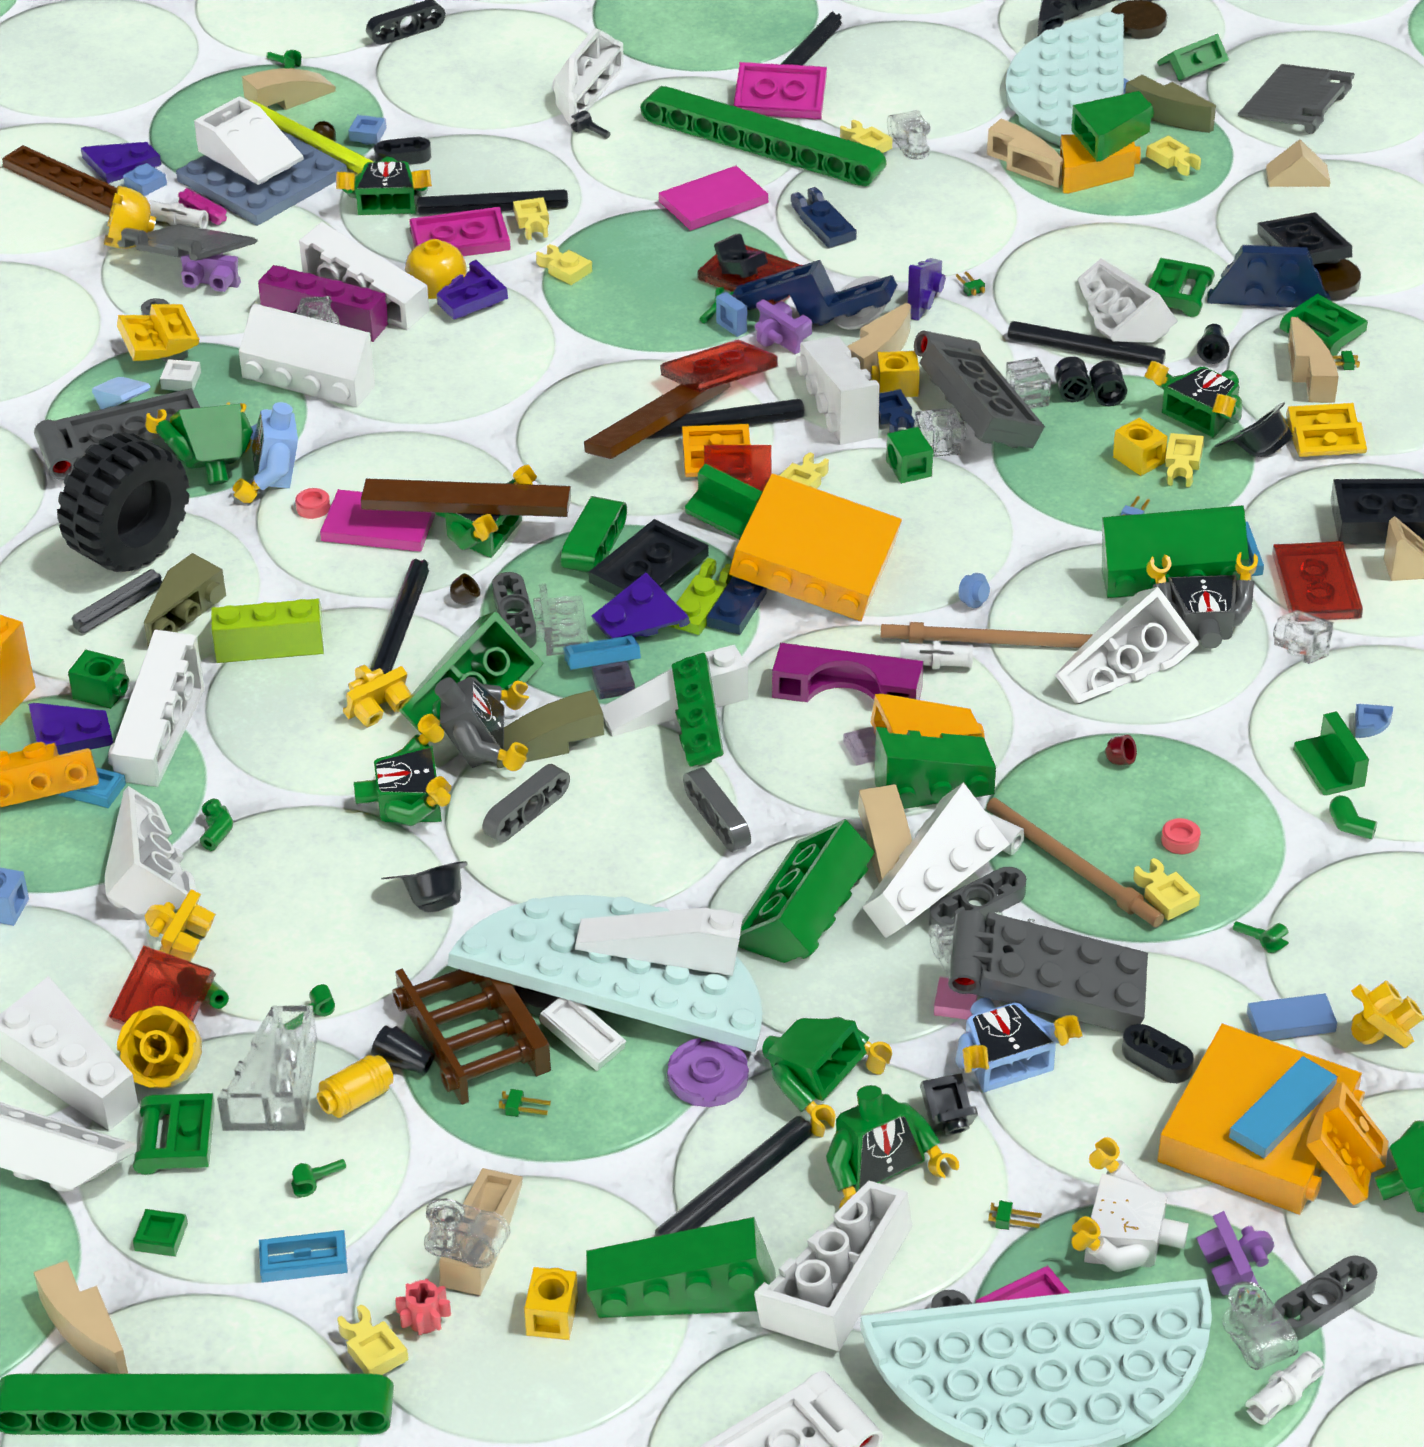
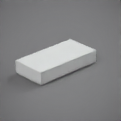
M559 997L540 1013L539 1021L596 1071L625 1048L626 1040L584 1004Z

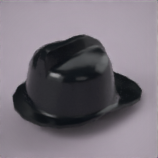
M1285 402L1274 407L1254 424L1215 444V447L1233 440L1253 456L1264 457L1275 453L1292 438V432L1280 412Z
M467 861L454 862L416 874L382 877L381 880L401 878L413 903L419 909L427 912H437L455 906L460 902L462 890L460 869L467 866L468 863Z

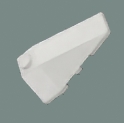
M1102 258L1077 278L1082 293L1088 302L1089 311L1095 320V327L1112 341L1154 343L1157 339L1165 336L1170 328L1178 322L1157 292Z
M1159 587L1138 592L1119 608L1065 663L1055 676L1074 702L1080 703L1132 681H1137L1158 671L1175 666L1196 648L1199 642Z
M735 644L704 652L709 661L716 708L747 700L748 666ZM672 668L601 707L604 723L612 736L677 719L675 709H678Z
M695 908L584 918L580 921L575 950L733 976L743 914L732 913L723 909Z

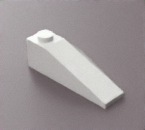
M129 786L123 792L104 875L106 896L116 907L121 909L127 908L137 915L145 914L152 905H164L166 902L172 903L175 909H179L190 889L196 891L195 880L190 872H183L179 864L184 857L181 851L174 848L168 841V837L172 832L159 805Z

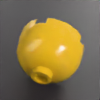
M117 186V193H115L107 224V227L110 228L108 235H105L104 245L122 249L134 248L136 245L127 248L119 247L117 242L122 240L121 232L123 229H138L146 233L154 230L156 217L150 216L151 205L140 192L123 186Z
M431 239L416 246L409 253L406 259L405 272L427 285L428 299H437V293L445 286L450 285L453 278L461 274L464 279L467 273V266L464 257L457 247L448 242Z
M153 1006L152 1008L144 1011L140 1010L132 1014L126 1021L117 1040V1051H120L121 1061L133 1074L135 1083L149 1088H168L187 1080L196 1070L202 1055V1039L196 1025L185 1014L165 1006Z

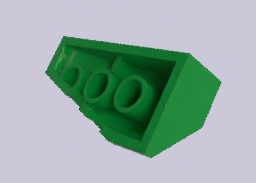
M494 611L479 617L411 694L399 711L418 730V722L427 714H433L440 721L441 699L436 695L435 687L441 680L452 678L458 683L468 677H474L481 684L501 686V690H508L515 681L526 683L544 663L507 622Z

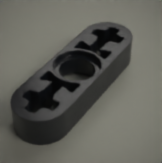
M435 0L421 1L372 17L366 25V33L376 44L384 45L439 27L445 20L446 12ZM411 16L410 24L405 28H400L401 21L405 17Z

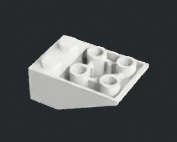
M241 96L194 120L198 151L258 185L304 160L303 155L259 106Z

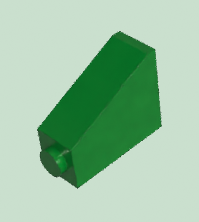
M1140 91L1073 105L1071 131L1096 162L1102 161L1150 132L1151 119L1154 116L1153 106Z

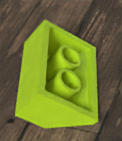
M319 598L236 606L227 605L211 608L212 636L216 663L324 654L322 608Z

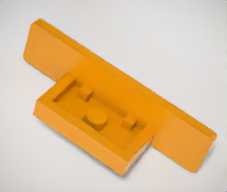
M37 742L27 745L22 751L9 754L7 751H0V808L94 786L99 783L91 750L88 748L59 755L55 743L45 745L43 742Z

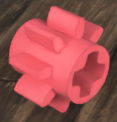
M428 1279L419 1280L412 1284L407 1283L405 1285L406 1297H396L397 1313L400 1314L401 1327L406 1328L410 1326L418 1335L441 1330V1317L451 1316L450 1301L446 1298L445 1286L437 1288Z

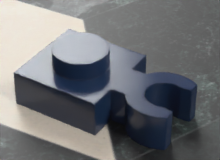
M901 389L879 393L878 422L880 425L889 424V433L898 431L900 427L906 429L915 427L912 407Z

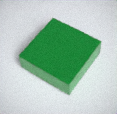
M145 1209L133 1239L134 1251L176 1257L188 1225L186 1214Z

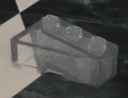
M272 1005L251 1040L250 1051L244 1061L239 1060L234 1069L235 1076L227 1089H222L217 1097L223 1131H305L317 1045L313 1006Z

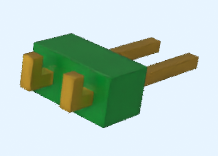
M965 271L964 274L970 279V282L966 283L959 274H956L957 279L963 284V292L967 296L985 293V283L981 279L974 280Z
M1341 351V356H1332L1333 359L1341 360V362H1335L1336 366L1342 365L1343 370H1354L1355 365L1357 368L1360 366L1358 355H1353L1352 351Z
M510 1089L509 1095H506V1091H502V1099H507L506 1105L503 1104V1101L499 1100V1108L505 1109V1115L519 1117L520 1111L542 1115L548 1114L547 1110L522 1107L523 1102L549 1106L551 1104V1101L526 1098L524 1097L523 1090Z
M999 1200L998 1207L994 1206L995 1203L991 1202L990 1210L997 1211V1216L993 1217V1213H989L988 1221L996 1222L995 1228L1009 1230L1010 1224L1033 1228L1040 1227L1038 1223L1012 1220L1011 1215L1017 1214L1041 1218L1042 1213L1012 1209L1013 1202Z

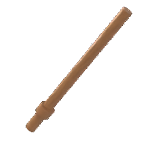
M910 622V625L881 624L880 638L909 639V643L923 644V640L1081 648L1093 634L924 626V622Z
M992 798L988 802L986 809L990 813L1023 828L1026 838L1115 899L1119 908L1130 915L1135 913L1155 928L1161 925L1164 920V914L1146 903L1142 894L1132 887H1123L997 798Z

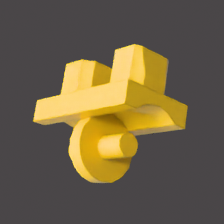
M366 665L357 667L355 669L356 680L348 683L350 691L346 693L347 707L343 708V713L348 720L356 716L368 728L382 719L384 711L379 706L380 704L387 701L394 712H400L401 706L411 696L408 687L405 685L408 673L402 666L386 674L380 668L371 671Z
M190 889L176 914L174 912L175 906L170 902H166L164 905H152L149 907L145 914V921L150 927L149 934L153 937L164 934L161 939L162 946L154 961L165 965L171 956L188 964L191 963L201 940L184 933L185 930L188 929L205 937L216 915L198 905L200 893Z
M1387 980L1372 991L1361 984L1351 990L1353 996L1361 1001L1364 1006V1011L1355 1014L1352 1019L1351 1032L1357 1041L1365 1045L1373 1044L1382 1039L1384 1034H1386L1404 1048L1415 1042L1409 1030L1424 1020V1016L1413 999L1407 996L1402 1000L1397 989Z

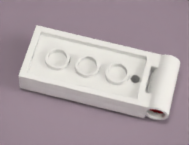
M819 1371L811 1375L801 1385L699 1447H878L882 1441L883 1433L827 1372Z

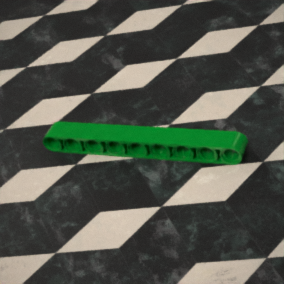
M668 86L656 88L640 105L641 114L651 123L859 186L870 185L886 168L887 164L884 154L876 148Z
M9 1374L0 1379V1432L12 1435L381 1434L390 1428L394 1384L388 1377L380 1374Z

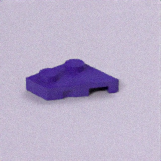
M148 142L81 147L82 158L108 184L123 179L124 174L134 170L137 166L146 163L154 168L161 166L159 153Z
M929 258L918 262V265L911 264L909 266L908 304L911 305V319L919 321L926 309H931L936 294L942 292L946 280L945 274H942V260Z
M477 260L469 263V271L464 279L463 275L460 274L452 279L450 285L445 286L437 293V305L453 320L508 299L507 287Z
M647 573L643 574L591 615L593 622L609 639L631 635L634 638L638 636L647 637L658 634V629L675 624H679L681 628L690 623L688 615Z
M42 703L28 704L36 742H43L45 745L55 743L59 755L87 748L90 750L113 744L112 733L105 710Z

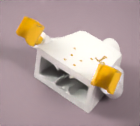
M1104 1137L1095 1143L1096 1150L1089 1155V1163L1095 1169L1101 1170L1106 1168L1107 1172L1106 1174H1101L1091 1217L1083 1216L1072 1226L1073 1232L1077 1233L1072 1237V1246L1078 1251L1085 1250L1084 1262L1104 1264L1114 1272H1121L1137 1267H1151L1155 1265L1159 1244L1184 1249L1189 1223L1165 1219L1167 1203L1165 1194L1155 1191L1139 1179L1122 1160L1116 1161L1120 1150L1118 1144L1113 1139Z

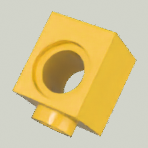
M915 351L877 352V365L871 366V380H876L879 383V393L901 389L905 397H919L920 370Z
M1139 417L1115 430L1113 458L1142 476L1165 463L1168 436Z
M533 1267L524 1307L526 1336L570 1340L578 1302L577 1271L563 1270L561 1268Z

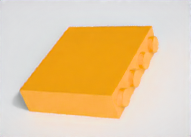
M772 473L735 549L729 575L862 622L895 545L902 519Z
M1222 1023L1160 1135L1157 1162L1300 1215L1307 1200L1315 1201L1322 1183V1177L1319 1176L1322 1170L1326 1171L1306 1146L1313 1120L1326 1097L1265 1159L1229 1138L1230 1129L1302 1056L1338 1076L1336 1084L1344 1082L1361 1106L1365 1096V1092L1359 1090L1362 1073Z

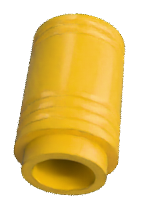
M367 1055L319 1083V1092L317 1093L318 1103L325 1113L341 1118L387 1092L390 1085L394 1082L392 1070L387 1061L380 1055Z

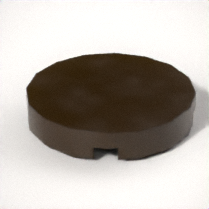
M1128 0L1117 4L1111 11L1115 14H1123V36L1124 32L1129 33L1131 38L1134 39L1157 36L1163 31V27L1166 28L1167 25L1166 10L1159 4L1151 1Z
M1341 259L1340 262L1335 264H1313L1321 276L1322 285L1326 293L1329 294L1331 301L1348 298L1351 296V292L1358 291L1361 272L1357 265L1351 261Z

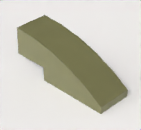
M1143 74L1126 82L1125 94L1140 91L1147 101L1151 102L1154 110V116L1151 120L1193 131L1208 133L1214 131L1216 105L1174 82L1162 85Z
M594 690L574 694L548 703L505 726L504 750L508 751L512 743L519 742L528 748L526 762L569 754V742L604 735L603 711ZM501 760L496 761L497 768L505 767Z

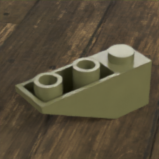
M191 553L167 571L144 620L148 647L154 630L178 632L226 597L222 568Z

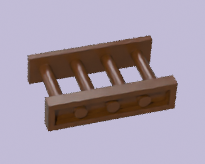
M403 968L395 971L397 988L392 990L395 1004L400 1012L404 1010L407 1012L427 1048L435 1054L434 1059L440 1068V1076L447 1092L454 1091L461 1105L469 1103L467 1081L519 1061L522 1064L528 1063L536 1077L551 1071L549 1043L512 984L458 969L413 986ZM472 982L473 985L479 984L482 989L480 994L431 1012L427 1010L422 1001L425 998ZM488 1008L490 1011L495 1009L498 1014L497 1020L446 1039L438 1028L439 1025ZM503 1034L505 1037L511 1036L515 1042L513 1047L462 1066L454 1055V1052Z

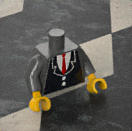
M1242 552L1238 554L1235 567L1238 574H1240V580H1236V575L1168 577V582H1166L1165 575L1171 567V560L1167 555H1164L1162 558L1164 569H1158L1154 565V558L1152 557L1146 571L1151 578L1155 579L1156 584L1152 585L1153 588L1159 587L1194 637L1201 641L1203 647L1213 649L1218 647L1222 640L1232 637L1233 627L1240 626L1252 609L1254 581H1251V575L1255 573L1258 564V557L1255 553L1253 565L1248 567L1240 562Z
M468 677L458 683L452 678H445L435 687V693L441 699V727L472 768L487 761L496 763L497 760H501L508 770L517 771L526 762L528 748L525 745L514 742L508 751L504 750L505 707L500 702L504 701L510 709H520L529 699V696L523 695L528 689L526 683L515 681L508 690H501V686L481 684L474 677Z

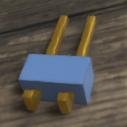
M1137 496L1131 506L1125 505L1121 511V516L1144 514L1150 499L1146 500L1141 509L1134 508L1140 499V496Z

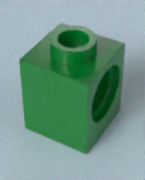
M919 427L887 433L886 461L901 484L932 477L933 449Z
M87 649L84 650L68 671L73 699L109 709L114 706L121 696L125 695L129 687V677L126 675L124 659Z

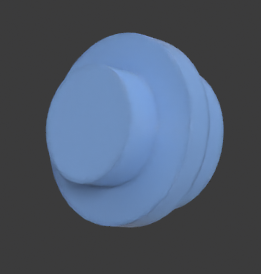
M973 573L963 577L959 585V598L968 607L979 608L989 597L990 586L985 575Z

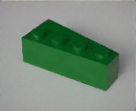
M754 1217L586 1250L587 1294L599 1318L757 1311L754 1292L764 1282L769 1285L776 1278L775 1267Z

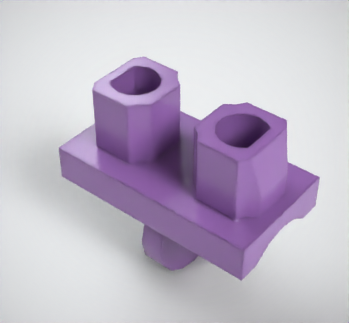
M222 253L198 261L190 260V255L181 257L183 268L181 275L184 287L196 288L199 283L210 284V287L215 291L225 292L228 287L238 288L241 283L238 275V257L223 255Z
M764 299L758 302L757 309L760 312L759 321L755 324L757 341L766 347L777 343L795 355L799 353L800 342H803V339L812 334L811 319L805 315L796 319L792 318L790 306L783 301L775 305L770 304Z
M1222 1211L1213 1215L1212 1217L1217 1227L1205 1232L1196 1239L1208 1264L1229 1254L1232 1258L1231 1261L1211 1269L1222 1295L1224 1296L1246 1288L1250 1298L1261 1294L1262 1291L1249 1262H1255L1258 1267H1263L1269 1263L1267 1256L1274 1248V1241L1271 1235L1266 1231H1255L1252 1226H1246L1241 1230L1243 1237L1238 1241L1225 1212Z

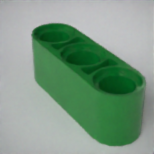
M597 496L590 497L563 545L561 553V566L563 568L588 573L609 555L626 522V502Z

